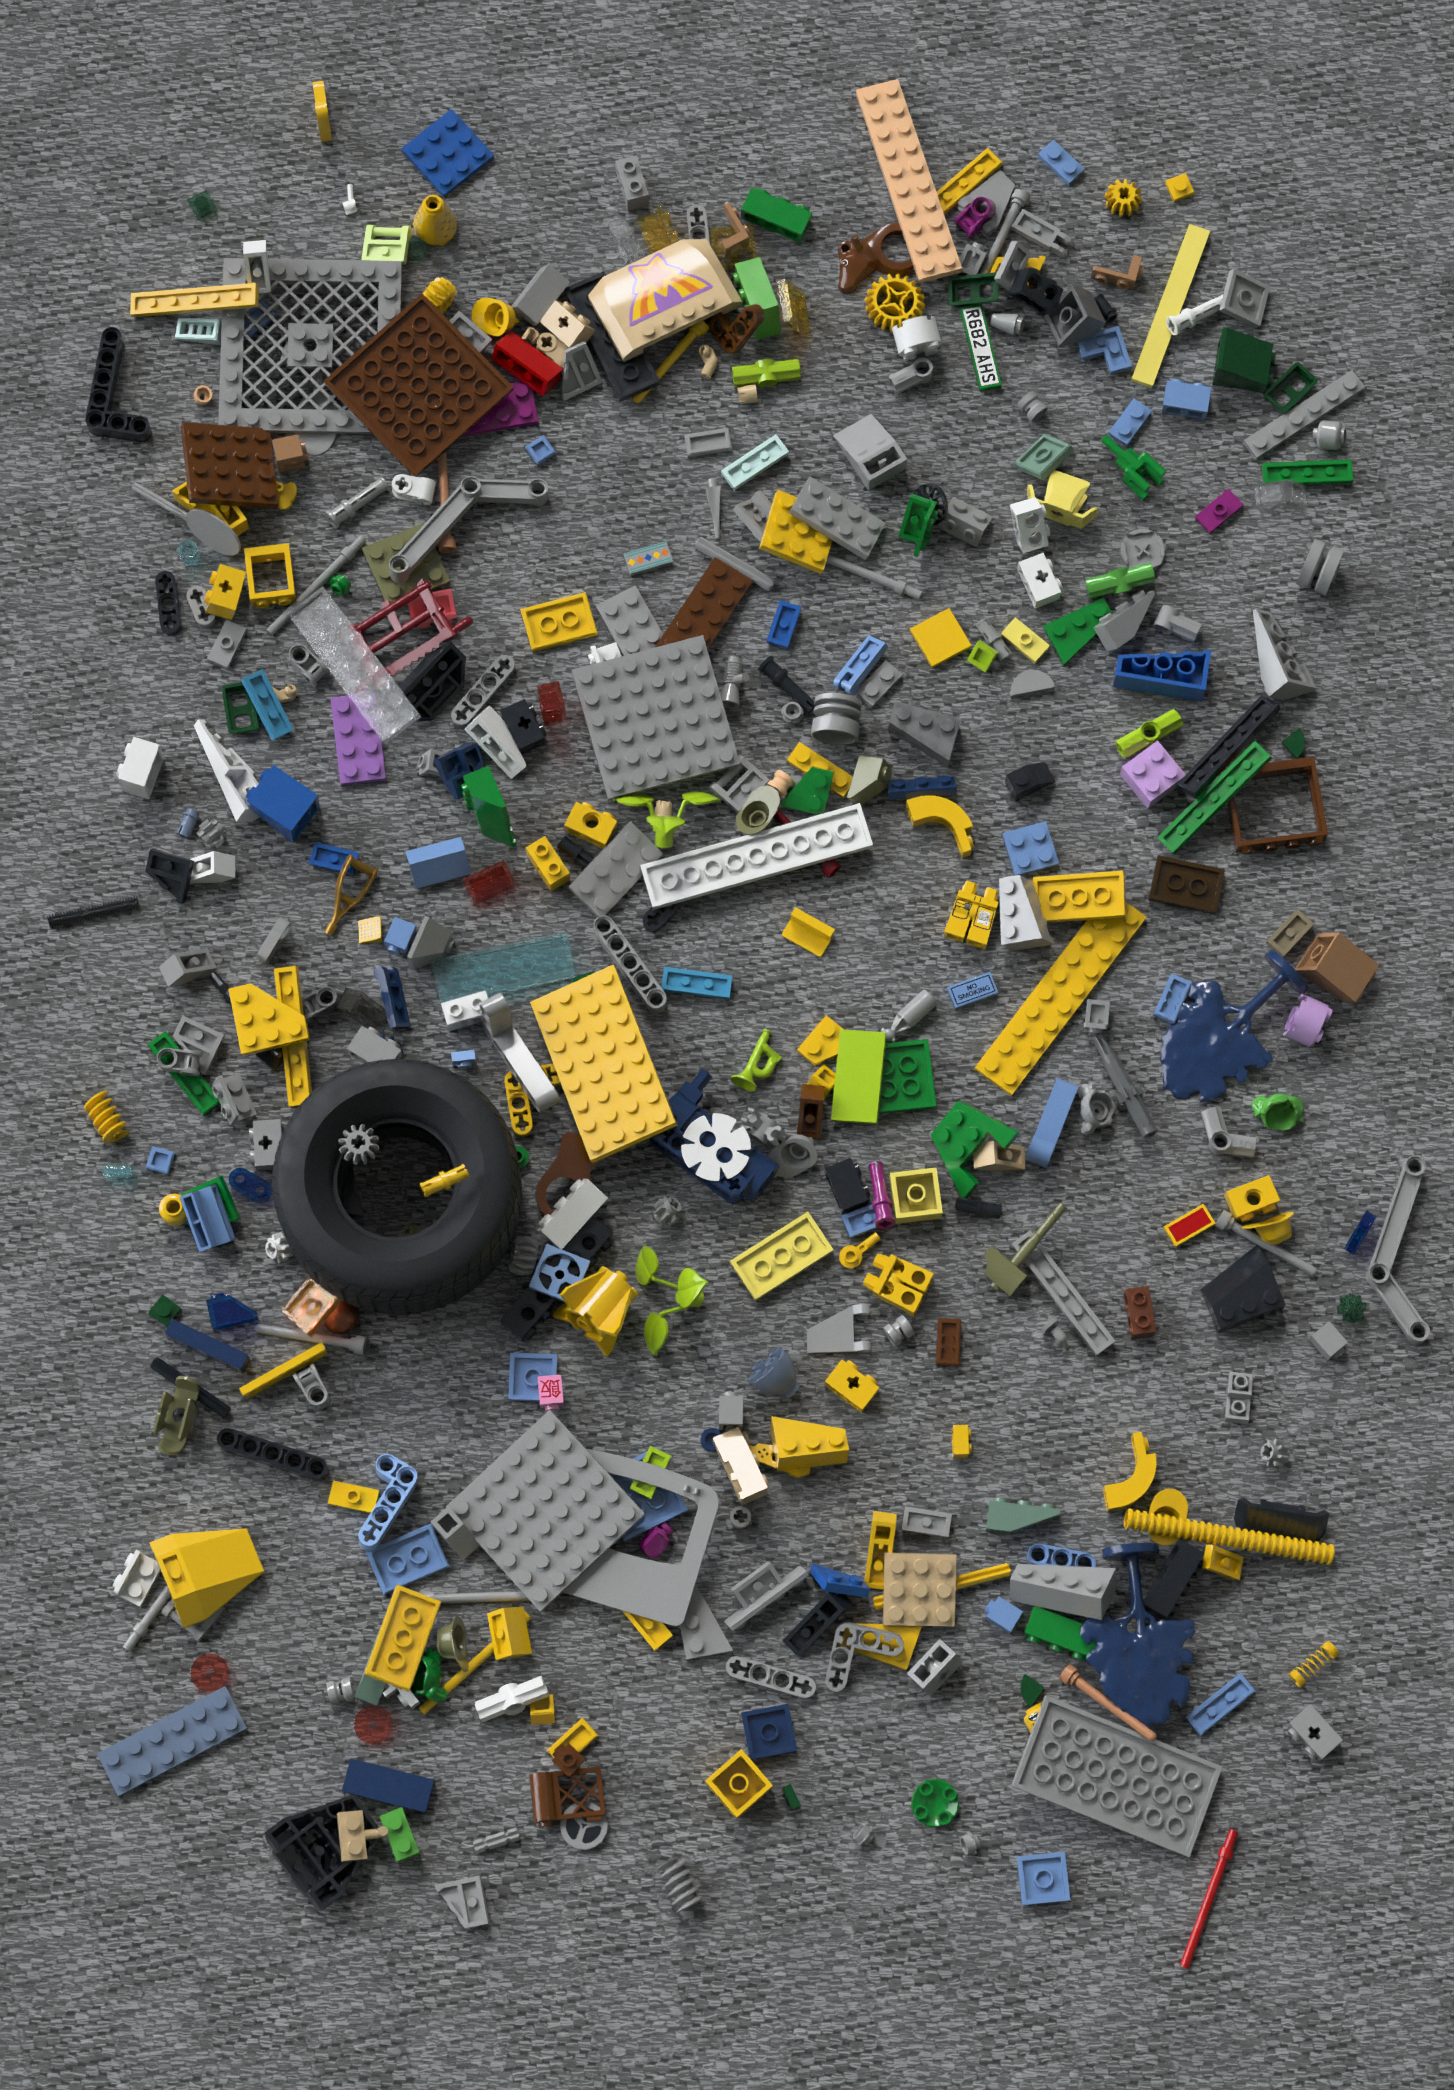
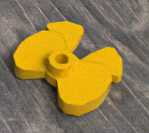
M276 480L279 509L287 510L296 499L297 486L292 482L283 485Z

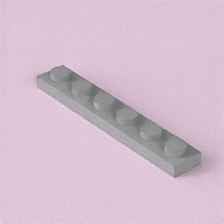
M1351 370L1246 438L1243 443L1257 460L1362 392L1365 386L1353 370Z
M1031 1230L1011 1244L1016 1253L1033 1235ZM1039 1242L1024 1263L1095 1356H1098L1115 1343L1114 1338Z

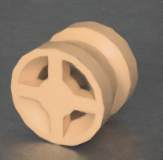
M777 770L774 773V779L770 780L766 786L775 788L779 796L785 798L787 790L795 785V781L785 772Z

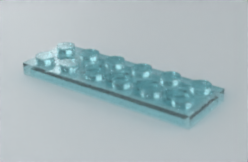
M567 932L431 960L440 1004L485 990L487 996L576 977Z

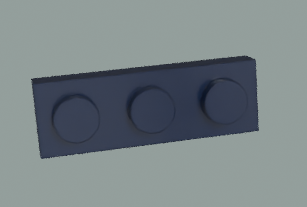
M946 775L939 776L938 778L918 777L914 780L895 779L888 781L886 787L888 800L912 799L920 796L957 795L955 778Z

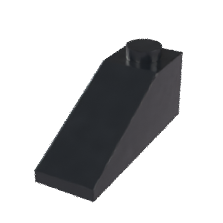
M828 1592L782 1641L800 1657L848 1610L853 1602L845 1594Z

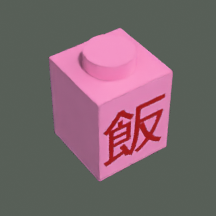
M561 1374L539 1376L540 1408H545V1411L560 1410L559 1407L564 1406Z

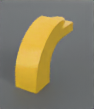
M920 796L906 801V809L913 827L929 822L943 824L953 833L961 857L964 858L971 855V848H974L971 835L966 834L972 832L973 825L968 815L960 806L939 796Z
M1142 1432L1132 1433L1131 1435L1135 1457V1471L1133 1475L1122 1483L1105 1485L1103 1487L1107 1512L1124 1509L1137 1502L1146 1493L1153 1481L1156 1472V1453L1146 1455V1452L1149 1451L1147 1437L1143 1438Z

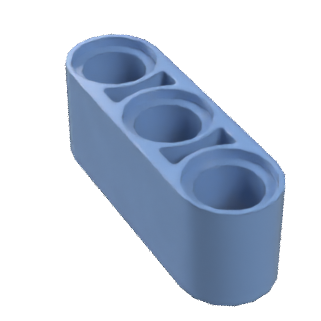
M1045 1544L1032 1545L1026 1555L1027 1562L1031 1565L1059 1566L1055 1562V1556L1064 1555L1067 1559V1564L1064 1566H1078V1561L1081 1559L1088 1560L1090 1567L1096 1566L1095 1558L1089 1553ZM1039 1550L1043 1553L1044 1559L1042 1561H1035L1031 1553Z

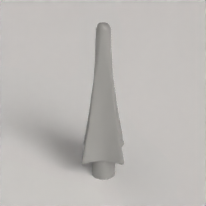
M716 478L708 479L709 487H706V495L712 515L715 538L718 540L720 539L721 485H717Z

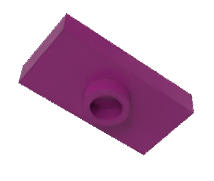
M1228 488L1195 516V520L1211 534L1243 507V503Z

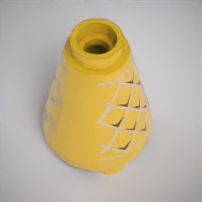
M429 195L423 200L414 217L415 235L426 244L440 246L445 245L455 235L457 230L456 215L439 196Z

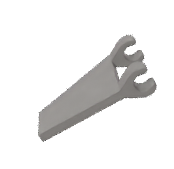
M999 170L972 193L963 197L958 202L957 209L960 212L964 211L975 198L980 196L994 201L996 212L990 218V221L983 225V230L981 231L985 237H988L998 228L1015 184ZM986 202L980 206V210L983 213L986 212L988 207Z
M852 1305L807 1329V1353L870 1352L871 1344L869 1341L854 1342V1315L868 1316L870 1314L869 1305Z

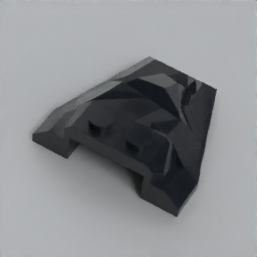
M355 1794L293 1816L285 1817L263 1833L267 1843L273 1849L272 1854L301 1894L304 1897H308L312 1904L320 1911L326 1909L342 1896L346 1886L356 1875L358 1868L364 1861H341L337 1813L363 1810L364 1830L379 1828ZM379 1838L365 1840L367 1856Z

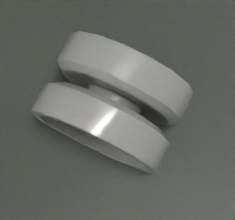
M1314 539L1296 584L1308 588L1314 576L1318 577L1314 587L1315 592L1326 596L1330 584L1334 583L1341 564L1339 562L1344 550L1333 546L1325 558L1323 553L1326 543Z

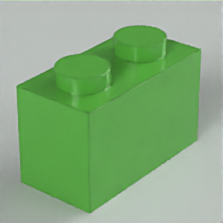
M401 1807L381 1815L382 1824L388 1829L387 1837L396 1861L401 1863L420 1855L404 1809Z

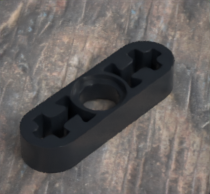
M162 571L155 578L160 627L164 634L173 636L179 633L181 629L177 584L175 576L171 572ZM165 577L172 581L168 583L169 592H165L163 583H160L163 582ZM167 598L175 601L174 606L170 609L162 606V602ZM170 614L172 616L173 623H177L173 625V629H169L168 626H164L168 624L167 615Z

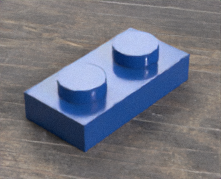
M782 600L779 601L766 644L788 650L801 612V606Z
M315 842L309 866L340 873L347 856L352 854L354 858L359 859V852ZM349 866L346 875L354 876L356 869Z

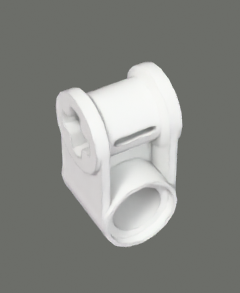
M399 474L392 480V493L400 500L411 501L417 504L423 502V505H431L436 482L425 477ZM401 484H405L403 490H399Z

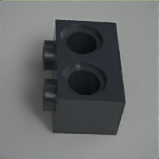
M1028 267L1017 271L1009 295L1039 314L1046 315L1055 313L1064 289L1058 286L1055 280L1042 276L1039 270Z

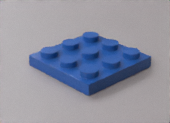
M452 109L401 148L402 153L443 197H446L494 159V154Z

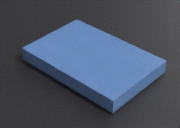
M431 1524L381 1544L373 1551H365L383 1595L394 1592L397 1584L405 1587L450 1568Z

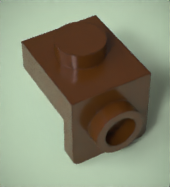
M569 1743L565 1747L561 1745L552 1754L554 1756L553 1764L567 1776H571L585 1761V1758Z

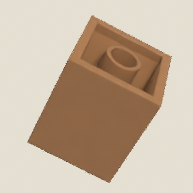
M1340 932L1318 933L1295 970L1306 979L1346 1003L1356 1002L1363 996L1364 988L1374 979L1375 971L1379 964Z

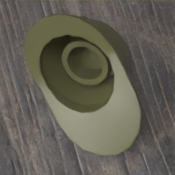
M761 786L750 794L736 816V826L742 833L747 835L756 834L772 827L774 815L780 805L778 791L771 786Z
M456 1616L451 1624L438 1629L436 1646L437 1651L442 1657L455 1659L461 1670L467 1672L469 1665L466 1648V1629L462 1619Z

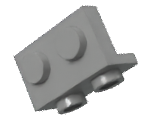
M757 491L750 500L737 504L733 511L737 514L739 520L749 528L753 536L761 542L772 503L762 491Z
M953 497L948 504L947 515L938 524V528L977 547L993 516Z

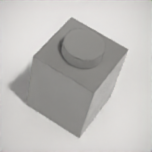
M1330 1321L1309 1339L1327 1361L1332 1357L1336 1360L1346 1352L1344 1347L1348 1342Z

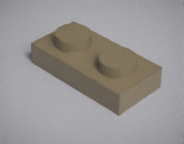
M1296 909L1266 941V944L1284 958L1314 926V923Z

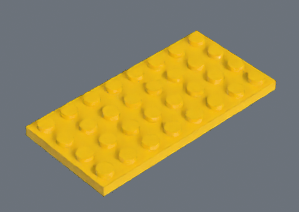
M614 964L530 1002L592 1163L677 1126Z

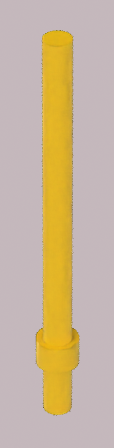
M525 1611V1618L527 1623L532 1618ZM492 1642L468 1663L469 1668L467 1672L460 1670L442 1686L447 1690V1694L494 1653ZM430 1698L419 1709L425 1715L439 1702H434Z

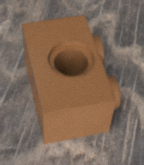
M298 434L272 440L279 473L306 468L304 461L309 459L305 441H300Z

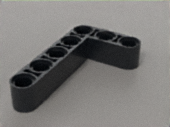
M108 327L101 335L85 421L88 430L92 435L135 442L148 441L152 435V430L147 418L139 415L111 412L124 341L119 329ZM111 338H117V339H118V340H117L116 342H114V343H109V342H108V340L111 339ZM108 358L114 359L112 363H104ZM103 379L110 380L107 384H100V381ZM98 400H106L102 405L96 404ZM96 420L102 421L98 426L92 425ZM118 423L124 424V426L120 429L114 428V426ZM138 427H146L143 432H136Z

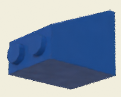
M272 765L270 769L263 771L257 787H252L247 793V807L285 838L294 843L320 808L319 798L316 793L275 765Z

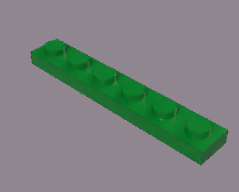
M1254 741L1157 838L1175 855L1272 757Z

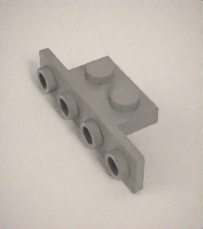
M767 1561L730 1589L742 1608L727 1618L724 1623L732 1631L742 1628L752 1616L764 1612L766 1606L771 1602L783 1598L786 1591L801 1585L805 1580L804 1578L809 1574L801 1566H798L781 1579L773 1565Z

